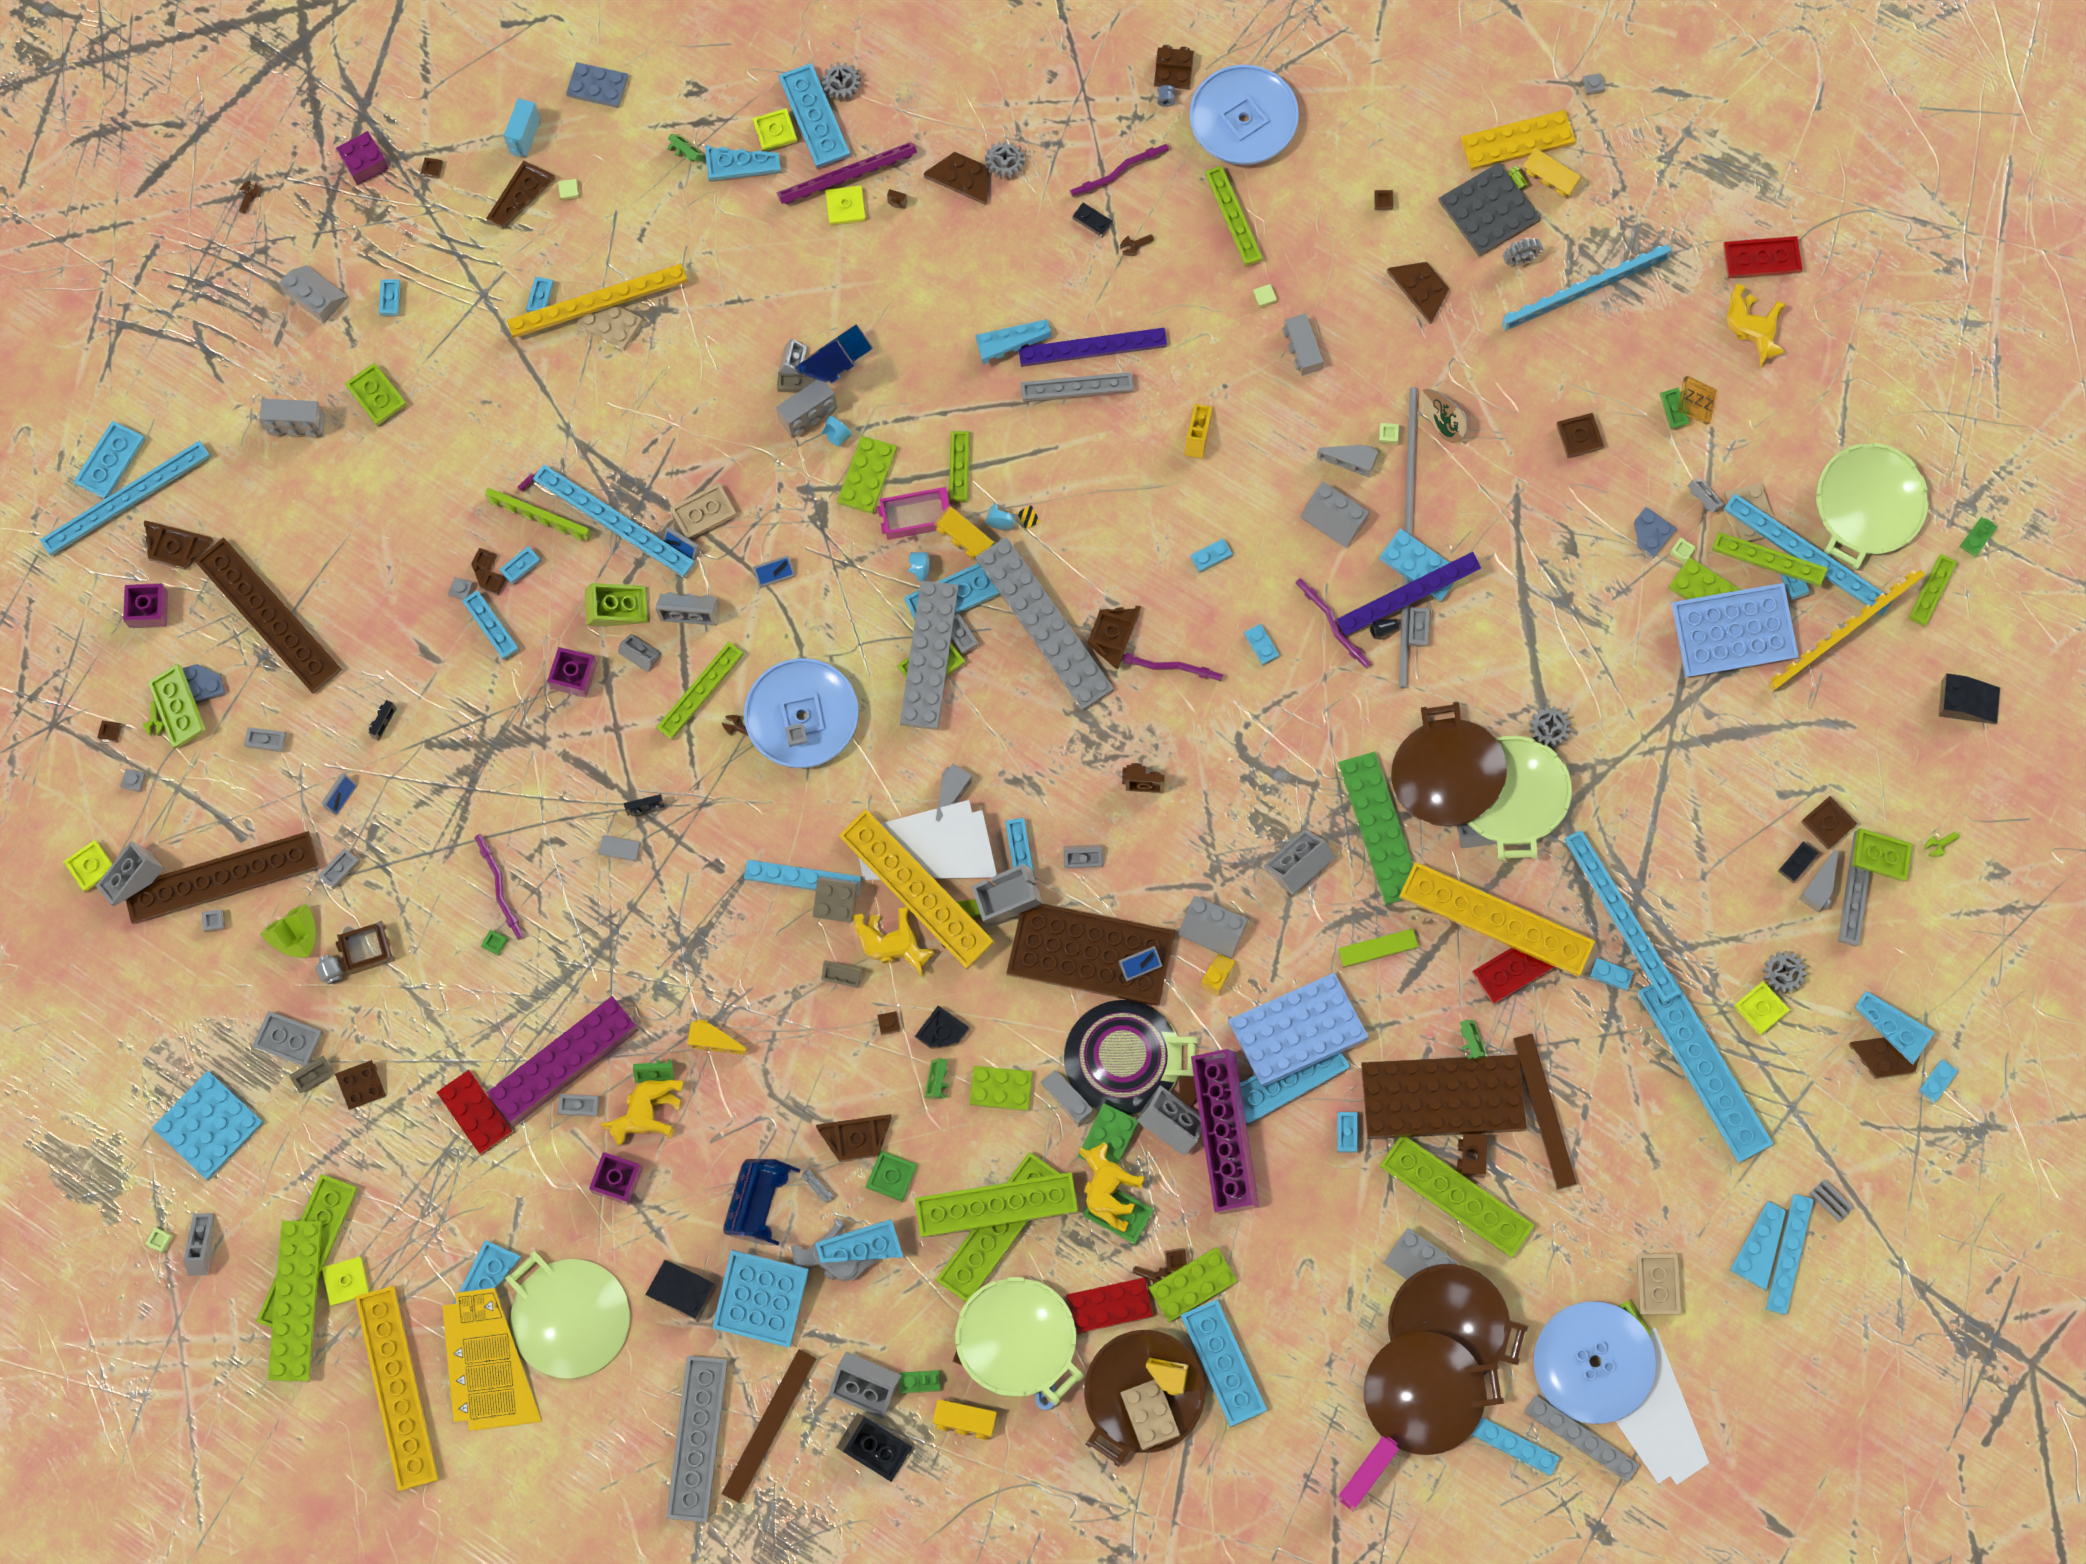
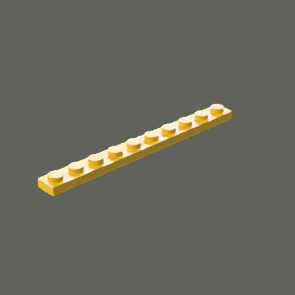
M681 263L507 319L512 338H516L687 283L688 280Z
M1921 569L1917 572L1911 571L1904 577L1906 581L1902 584L1898 581L1889 588L1891 590L1889 594L1885 595L1882 593L1875 599L1877 603L1872 607L1868 604L1860 610L1862 613L1857 618L1852 616L1845 622L1847 626L1843 629L1838 627L1831 632L1830 635L1832 637L1826 641L1823 638L1815 645L1817 649L1813 652L1810 650L1806 651L1800 656L1802 658L1801 661L1798 663L1793 661L1785 667L1787 671L1781 675L1779 672L1770 679L1772 683L1768 687L1772 692L1919 581L1925 576V573Z

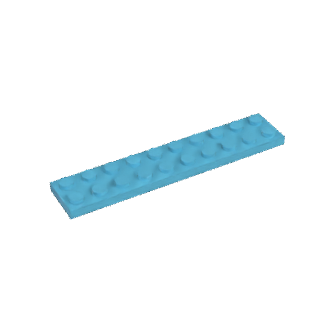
M1671 973V977L1681 991L1680 996L1663 1004L1652 985L1639 990L1637 995L1739 1164L1772 1146L1773 1142Z

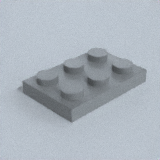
M268 1011L252 1047L304 1067L310 1063L323 1032Z

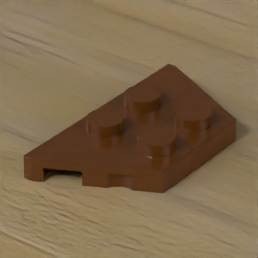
M953 152L923 174L924 178L979 203L987 204L986 165Z
M1428 262L1388 268L1387 273L1428 323L1431 324L1449 292L1448 286Z
M144 520L148 559L153 562L186 570L214 541L212 537Z
M1139 605L1132 609H1124V607L1101 609L1091 631L1088 645L1115 669H1119L1141 611V606Z
M1885 1037L1849 1043V1047L1854 1049L1860 1057L1859 1060L1869 1069L1874 1079L1909 1075L1916 1072L1919 1057L1912 1065Z
M887 1114L817 1124L816 1128L839 1162L878 1157L891 1123L892 1115Z

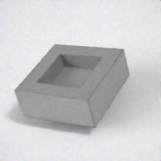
M1601 73L1583 76L1582 81L1586 95L1604 93L1605 88Z
M454 577L448 595L463 600L470 595L473 583Z
M804 723L785 727L789 747L808 743Z
M126 769L121 788L141 793L146 774Z
M221 909L202 912L204 932L224 930L223 911Z

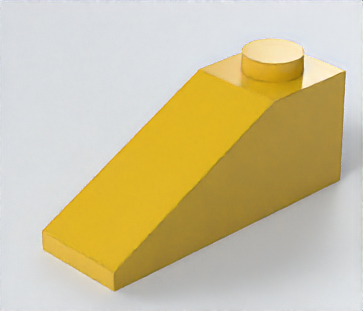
M1194 404L1186 438L1185 456L1203 458L1212 415V406Z
M697 1019L696 1022L691 1021L687 1042L690 1049L739 1055L748 1054L746 1047L712 1024H709L708 1021Z

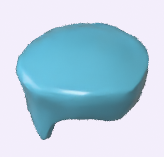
M831 415L828 416L822 434H827L828 440L834 445L841 446L852 436V433L839 419Z
M994 503L993 506H990L985 522L995 529L1009 531L1015 528V513L1011 515V513L1000 511L997 509V504Z
M911 552L909 555L911 568L908 569V572L913 573L917 577V581H926L930 570L928 552Z

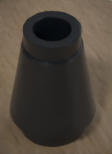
M1396 618L1374 621L1370 625V633L1374 639H1382L1399 629V623Z

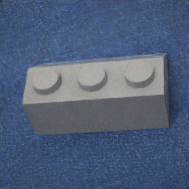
M308 265L290 270L278 283L284 294L322 323H325L348 298L346 294Z
M1323 481L1310 498L1300 518L1347 549L1368 521L1369 511Z
M673 592L660 594L656 604V611L661 622L714 626L717 624L719 603L714 596L704 595L703 597H697L694 594H685L683 596Z
M1304 829L1263 865V868L1283 889L1294 894L1310 879L1314 878L1321 869L1327 866L1335 858V855L1325 840Z
M1194 896L1178 936L1232 959L1245 931L1248 919Z
M1162 1086L1157 1088L1137 1119V1122L1144 1128L1151 1131L1183 1156L1195 1145L1202 1133L1200 1114Z
M1410 1228L1406 1229L1384 1261L1386 1266L1406 1280L1418 1271L1433 1265L1458 1263Z
M846 1352L838 1364L829 1396L884 1419L896 1393L901 1375Z

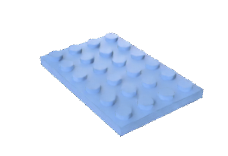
M1784 583L1671 603L1685 678L1799 657Z
M1335 973L1228 1020L1261 1088L1369 1040Z

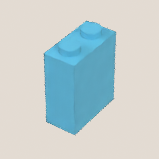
M517 99L504 133L509 153L516 157H527L541 120L534 102Z

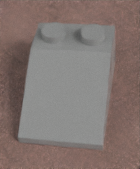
M130 841L96 887L112 906H116L152 884L163 870V867L148 849Z

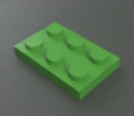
M1103 1103L1082 1148L1089 1151L1091 1148L1106 1143L1108 1149L1105 1158L1118 1165L1138 1125L1137 1119ZM1079 1153L1077 1157L1086 1161V1159Z
M1116 1189L1111 1196L1124 1205L1135 1204L1131 1214L1117 1215L1121 1221L1129 1222L1124 1233L1113 1228L1100 1217L1095 1216L1087 1206L1082 1217L1134 1245L1154 1211L1153 1208Z

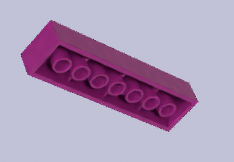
M611 996L486 1093L510 1124L515 1127L639 1030L615 998Z
M1230 1049L1191 1056L1214 1212L1227 1214L1258 1208L1259 1202L1236 1054Z

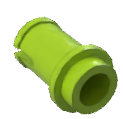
M1514 166L1508 171L1509 177L1522 190L1529 183L1521 173L1522 169Z

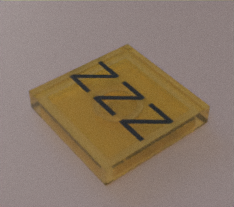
M1690 376L1684 377L1678 411L1706 425L1710 424L1717 389Z

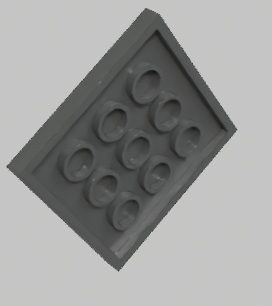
M1500 162L1438 199L1441 206L1479 257L1538 223L1541 219Z

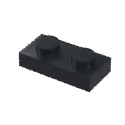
M1082 203L1072 216L1073 220L1102 238L1113 225L1112 220L1085 203Z
M386 700L384 705L382 704L379 707L378 716L375 721L371 722L368 729L372 739L379 741L397 709L393 702Z
M661 794L624 803L628 816H639L642 812L649 810L650 812L660 810L661 807H665Z
M1803 841L1778 872L1794 883L1815 859L1818 852Z

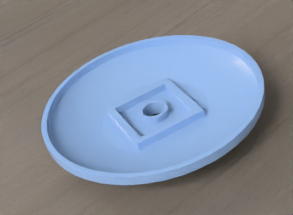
M1254 65L1229 66L1211 74L1197 88L1190 105L1191 129L1198 143L1215 158L1232 164L1251 165L1275 157L1291 142L1298 125V104L1289 85L1272 71ZM1244 115L1247 116L1249 120L1246 122H1242L1239 120V117Z
M807 658L783 661L766 670L752 685L744 707L745 726L753 745L770 761L789 768H811L835 758L851 741L859 716L857 698L846 677L836 668L825 662ZM800 712L807 713V718L799 720L797 715ZM804 723L808 743L789 747L785 727Z
M1595 1301L1571 1305L1558 1312L1548 1321L1535 1345L1534 1372L1542 1394L1554 1408L1573 1420L1587 1424H1605L1620 1420L1641 1405L1653 1385L1656 1372V1357L1652 1341L1641 1323L1630 1313L1618 1306ZM1592 1356L1600 1358L1601 1365L1599 1367H1592L1590 1365L1589 1359Z

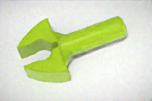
M155 701L150 703V721L143 723L144 729L152 737L151 729L154 727V724L157 727V736L165 728L163 721H158V708Z
M1953 832L1941 840H1935L1934 836H1932L1927 841L1924 850L1930 846H1937L1936 851L1931 852L1928 856L1941 857L1945 854L1942 850L1943 847L1957 840L1959 834Z

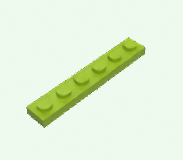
M1222 165L1205 171L1206 179L1244 266L1247 267L1261 262V253Z
M487 488L485 492L488 503L495 507L500 505L510 513L515 514L517 512L522 514L521 516L527 520L534 519L544 527L551 526L557 532L571 534L574 539L582 541V539L589 541L591 537L589 528L491 488Z
M1721 532L1718 533L1712 547L1713 552L1818 587L1822 586L1828 571L1827 567Z
M728 641L657 725V730L672 740L742 658L744 653Z

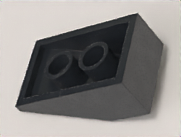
M1946 673L1941 682L1938 717L1997 724L2000 687L1968 676Z
M664 1260L645 1295L699 1322L717 1286L715 1283L689 1270Z
M859 1413L855 1415L836 1446L837 1449L892 1482L913 1448Z

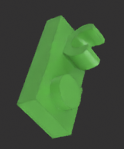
M670 134L668 140L672 143L668 146V150L673 151L676 147L675 156H681L682 153H685V157L692 162L703 161L706 156L679 134Z
M1679 387L1659 393L1670 429L1690 423Z
M1981 516L1960 545V548L1976 557L1997 529V526L1989 519Z
M1466 1019L1460 1022L1462 1027L1461 1033L1469 1043V1045H1464L1462 1050H1471V1054L1467 1056L1468 1059L1473 1057L1474 1059H1480L1488 1056L1475 1020Z
M938 1058L931 1060L924 1098L931 1100L947 1097V1095L941 1092V1088H949L947 1083H942L947 1073L946 1059Z
M659 1059L656 1063L633 1064L635 1083L649 1080L667 1081L674 1080L675 1078L673 1063H671L670 1059L667 1060V1063H660Z
M939 1370L899 1373L901 1375L899 1381L900 1394L940 1391Z

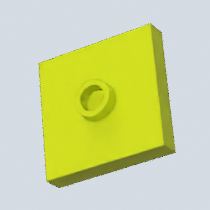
M787 108L752 118L764 152L798 142Z
M862 186L825 190L830 225L866 221Z
M96 840L63 861L85 893L98 884L113 864Z
M1764 981L1733 1006L1759 1036L1790 1011Z
M356 1257L322 1268L331 1307L353 1301L355 1296L369 1292L362 1257Z

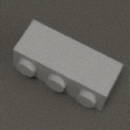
M1306 313L1285 319L1282 331L1284 337H1288L1290 342L1288 343L1290 353H1294L1296 370H1300L1301 375L1322 370L1324 361Z

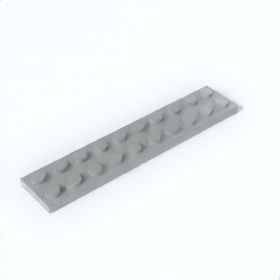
M1007 537L975 557L978 564L1082 711L1114 690Z

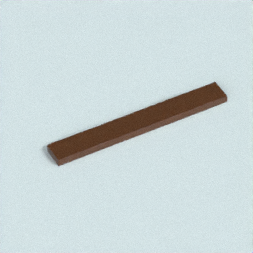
M1533 1034L1513 1038L1517 1055H1519L1520 1066L1556 1189L1560 1190L1576 1186V1179Z
M798 1349L721 1493L722 1495L739 1504L741 1503L817 1358Z

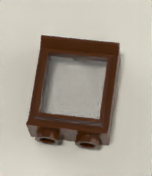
M382 920L340 935L337 934L338 941H336L338 952H342L343 956L341 965L343 970H347L350 975L395 961L390 951L389 938L385 933L386 925Z

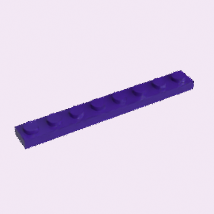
M1163 327L1024 346L1019 350L1021 367L1164 348L1167 347L1165 328Z
M1471 552L1336 620L1344 636H1347L1480 570L1481 566L1474 552Z

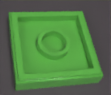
M880 1151L866 1188L903 1202L917 1164Z

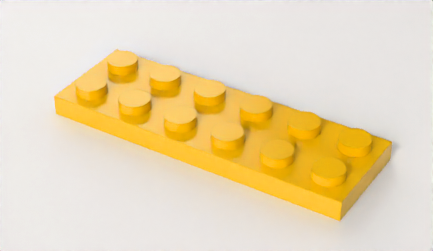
M1565 110L1460 137L1470 171L1493 166L1499 162L1504 163L1528 157L1534 148L1544 153L1575 145L1576 143Z

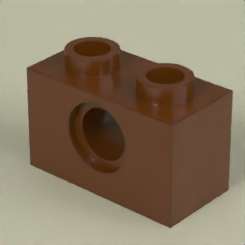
M1463 1134L1461 1139H1458V1151H1461V1159H1457V1171H1460V1174L1464 1177L1484 1178L1486 1175L1487 1135ZM1474 1152L1477 1155V1159H1468L1466 1153Z

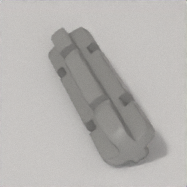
M809 1169L801 1175L805 1182H808L809 1186L819 1196L821 1195V1199L825 1203L833 1199V1194L826 1190L827 1188L817 1177H814V1174Z

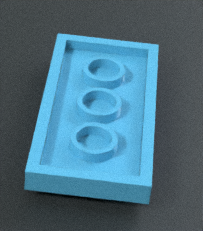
M112 421L73 481L74 484L103 499L108 498L145 441V437Z
M1401 528L1379 557L1380 561L1411 582L1450 563ZM1454 583L1429 595L1441 602Z

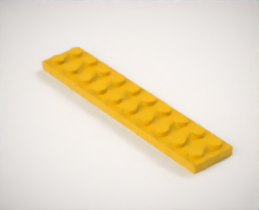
M867 809L838 835L967 970L995 943Z
M1417 862L1414 863L1399 898L1577 977H1580L1595 943L1592 939Z
M395 1286L355 1296L397 1489L401 1492L439 1481Z

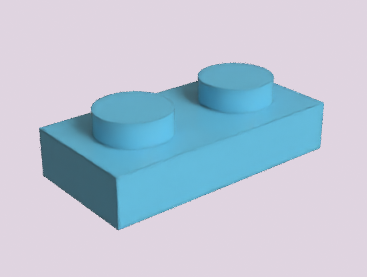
M535 276L526 307L528 313L548 306L554 284L553 280Z
M381 279L380 316H399L400 280Z
M1221 539L1191 554L1190 558L1198 572L1201 573L1232 557V552L1225 540Z
M527 546L499 570L513 585L538 565L541 560Z
M1779 574L1791 600L1809 594L1810 591L1806 582Z
M1261 624L1244 632V636L1262 666L1279 658L1277 650Z
M1597 958L1590 978L1627 991L1634 972Z
M1941 1059L1918 1092L1935 1103L1958 1070Z
M1337 1112V1153H1357V1112Z

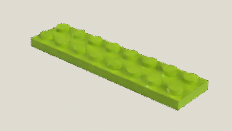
M1408 1137L1399 1138L1379 1166L1511 1259L1535 1226Z
M1028 1152L1007 1183L1060 1173ZM1028 1221L971 1230L936 1278V1282L966 1303L980 1289Z
M1072 1172L914 1198L920 1238L1078 1213Z
M320 1174L300 1221L323 1222L318 1280L358 1191V1188ZM277 1274L256 1319L257 1323L272 1328Z
M281 1220L268 1381H310L323 1224L321 1221Z

